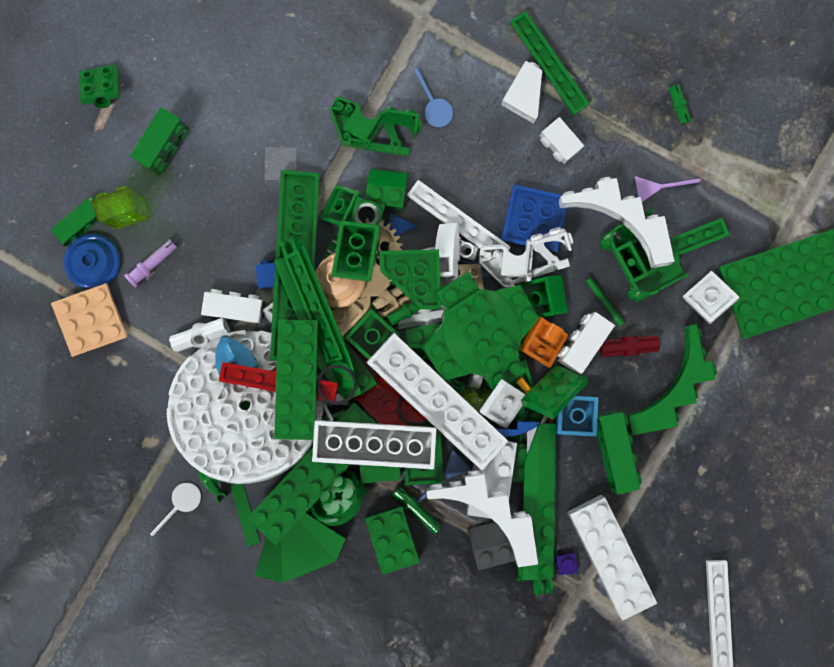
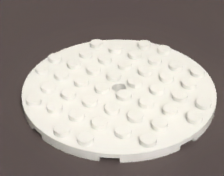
M241 330L222 336L234 339L247 347L258 364L254 368L273 371L277 365V361H269L271 333ZM221 337L210 340L206 346L201 347L185 360L171 384L167 422L173 442L179 452L193 467L219 481L234 484H250L280 475L305 455L314 440L274 439L276 392L219 382L215 355ZM316 400V420H322L324 401ZM244 401L251 403L247 411L242 410L240 407Z

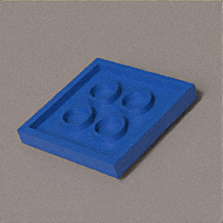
M514 184L501 240L526 246V241L535 234L541 233L544 235L549 233L551 229L558 227L563 229L567 208H560L559 199L563 195ZM545 242L544 246L550 252L557 253L560 242Z

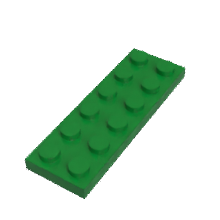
M278 320L274 439L314 440L318 320Z

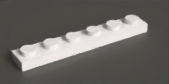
M418 180L407 194V197L444 224L458 222L459 235L476 247H479V249L482 246L499 244L505 245L507 250L511 248Z
M726 560L706 561L711 663L712 667H733L728 565Z

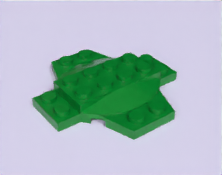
M465 272L435 292L444 308L442 314L443 321L422 348L435 371L444 381L468 374L483 376L493 392L501 379L510 383L526 372L518 358L520 356L518 352L521 340L539 317L521 285L495 291L479 289L471 273Z

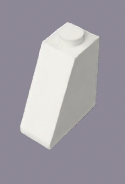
M525 61L501 105L534 124L538 117L542 70L539 69L540 67L536 63Z

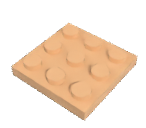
M107 283L51 303L72 357L128 337Z

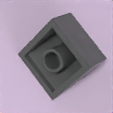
M496 522L467 529L478 570L516 561L508 537Z

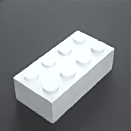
M508 441L483 470H480L473 463L472 471L480 470V473L485 474L488 496L491 495V492L503 491V494L506 493L509 500L517 443L514 441ZM467 504V515L491 518L476 507Z

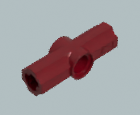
M658 335L620 337V339L605 340L599 350L601 357L618 355L623 357L639 355L640 353L660 352V340Z

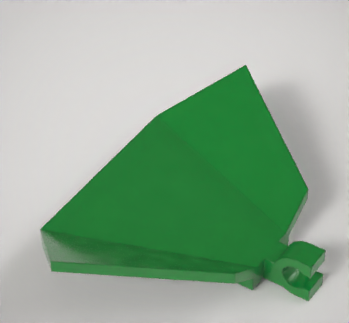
M305 513L276 545L267 537L265 538L255 576L284 583L334 563L346 538L308 513Z

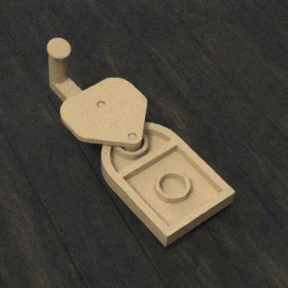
M394 242L391 243L388 247L389 251L402 250L401 247ZM375 263L371 282H366L365 289L358 300L343 308L330 307L343 340L371 309L372 297L380 296L391 284V281L380 272V266Z

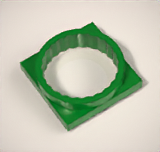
M357 197L349 222L362 223L358 218V212L362 207L369 206L375 211V218L368 224L379 225L385 205Z

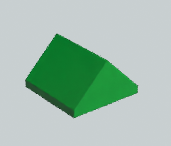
M335 185L320 219L338 228L340 227V221H350L357 197L362 198L361 192Z

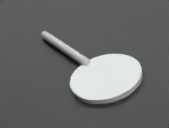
M182 483L174 489L172 502L175 507L151 532V536H154L177 510L189 512L199 505L201 493L197 486L192 483Z

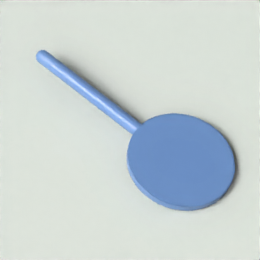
M415 68V72L430 99L425 108L427 122L434 127L446 126L453 116V109L450 103L444 99H433L418 68Z

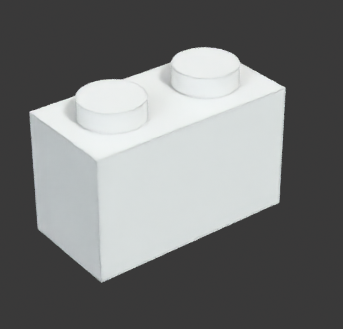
M560 117L540 134L542 144L546 148L550 147L554 152L553 156L558 162L562 161L563 164L568 162L584 147L582 142Z

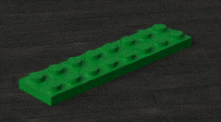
M355 402L337 420L341 422L378 424ZM312 447L247 519L276 545L320 498L321 493L350 464L312 462Z

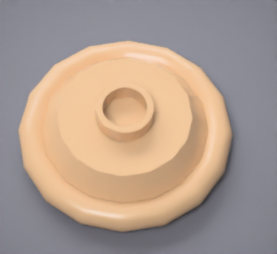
M332 254L321 261L315 272L329 306L339 309L349 306L358 300L365 289L366 281L331 277L335 254Z

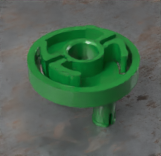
M348 468L340 476L350 479L358 486L357 506L347 516L333 517L325 512L322 501L320 502L319 498L310 509L314 517L326 525L338 526L352 519L360 509L364 495L367 493L368 487L361 483V478ZM342 494L339 496L338 500H342Z

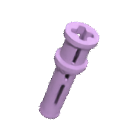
M168 239L165 244L143 263L138 262L136 268L129 274L126 273L124 275L125 278L136 288L142 279L150 276L152 269L177 249L176 245Z

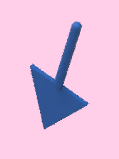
M389 211V223L391 224L389 230L396 229V232L393 234L394 237L417 227Z

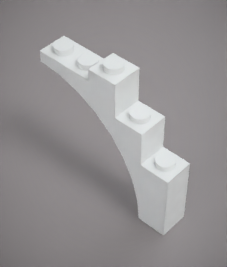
M604 177L599 179L595 185V190L593 188H586L580 193L569 191L563 193V196L560 197V208H589L603 212L621 222L641 243L647 254L651 269L668 266L674 262L665 216L651 215L645 219L641 197L627 196L621 200L617 178Z
M480 470L469 471L468 475H464L465 483L463 484L461 481L449 482V486H442L441 483L432 484L430 488L426 489L428 499L444 498L461 501L476 507L491 517L508 537L518 567L538 564L530 514L521 511L515 512L514 516H511L508 495L506 493L503 494V491H494L488 496L485 474L480 473Z

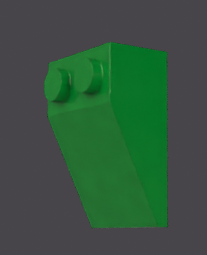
M340 221L331 277L371 282L379 250L380 225Z

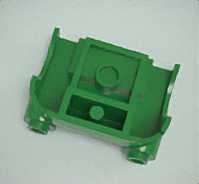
M653 208L644 212L645 219L652 215ZM622 223L600 236V246L604 251L612 252L630 285L626 293L631 301L634 300L638 303L689 276L688 273L684 274L679 264L680 258L672 243L671 248L674 262L668 266L651 269L647 254L641 243Z

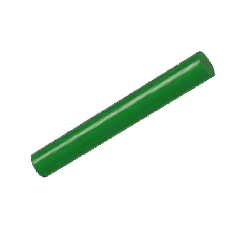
M589 277L586 279L585 282L618 326L624 324L625 321L593 278Z

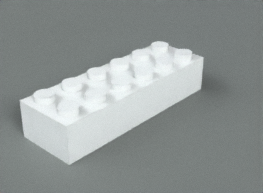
M316 420L312 462L434 469L436 427Z
M599 495L567 511L620 619L623 621L657 604L606 498Z

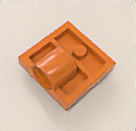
M539 317L528 332L519 350L544 366L551 368L568 334L559 326Z

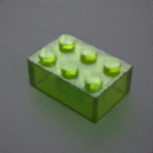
M120 186L115 188L114 192L109 194L103 192L97 194L96 198L91 199L98 222L114 230L151 218L144 196L130 187Z

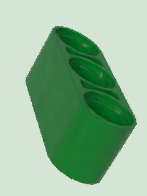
M94 196L89 197L51 229V232L63 246H68L74 239L80 237L105 216L107 211Z

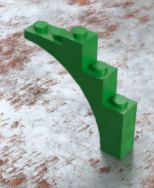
M697 324L684 326L686 340L684 358L680 371L670 388L652 405L638 412L626 415L629 426H627L628 434L637 435L678 427L679 414L674 407L697 403L698 392L693 384L716 380L717 369L712 361H704L706 354L704 347H701L700 339L702 334L700 328H697Z

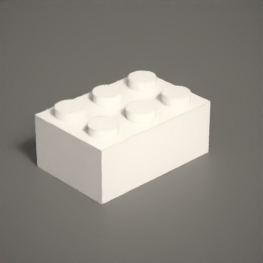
M596 312L583 316L579 322L580 328L572 332L568 338L569 344L565 347L563 346L557 355L559 356L557 360L559 363L578 374L584 372L615 326Z

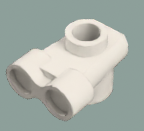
M459 237L460 258L475 261L479 247L462 241V237ZM466 249H471L469 255H465Z

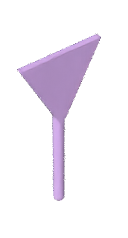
M635 176L638 197H641L642 202L661 188L701 182L700 179L658 184Z

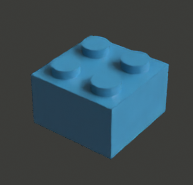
M575 396L555 417L556 434L597 436L599 397Z

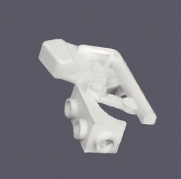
M558 227L551 229L547 234L542 235L539 233L531 236V239L526 241L525 252L522 255L517 256L510 253L503 244L482 246L480 248L479 262L501 285L511 287L523 281H531V278L553 272L554 270L569 267L568 258L559 261L558 257L553 255L544 246V243L559 241L565 244L567 249L571 251L570 245L573 244L571 234L567 233L564 228ZM533 249L547 260V265L531 269Z

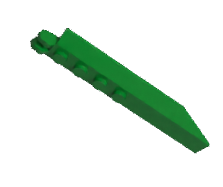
M293 235L289 238L291 246L286 240L280 243L284 257L275 260L274 263L297 319L319 321L317 368L322 372L325 368L332 365L347 367L352 371L357 382L356 392L353 397L361 395L362 392L350 354L306 247L302 246L299 238ZM333 368L324 373L323 376L329 382L339 384L337 392L344 400L347 399L352 393L354 386L351 375L342 368Z
M555 423L539 424L537 426L524 461L523 511L526 514H530L532 519L538 564L523 566L522 579L533 580V589L536 596L542 595L543 591L546 594H551L554 590L552 579L555 577L557 441Z

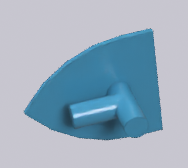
M227 337L220 338L215 355L219 376L222 362L253 368L258 366L252 353L242 343Z

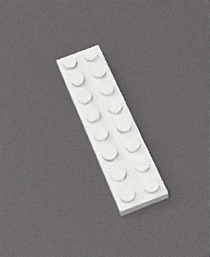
M395 333L366 362L480 470H483L508 442L504 436Z

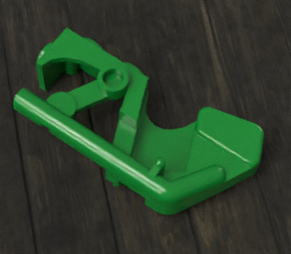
M342 97L335 98L333 105L330 106V113L339 140L344 147L409 156L410 148L401 147V141L398 139L394 127L399 125L407 128L412 133L413 138L416 139V133L421 132L422 120H418V113L409 109L398 111L394 107H386L384 111H380L376 118L367 119L362 115L358 103ZM382 126L388 133L391 141L390 145L372 142Z

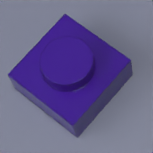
M575 552L556 555L559 576L578 573Z

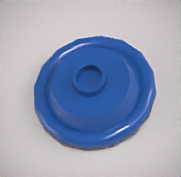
M96 233L84 234L74 239L67 247L64 256V268L69 279L78 287L88 290L105 283L109 285L118 275L121 266L120 253L116 245L106 236Z

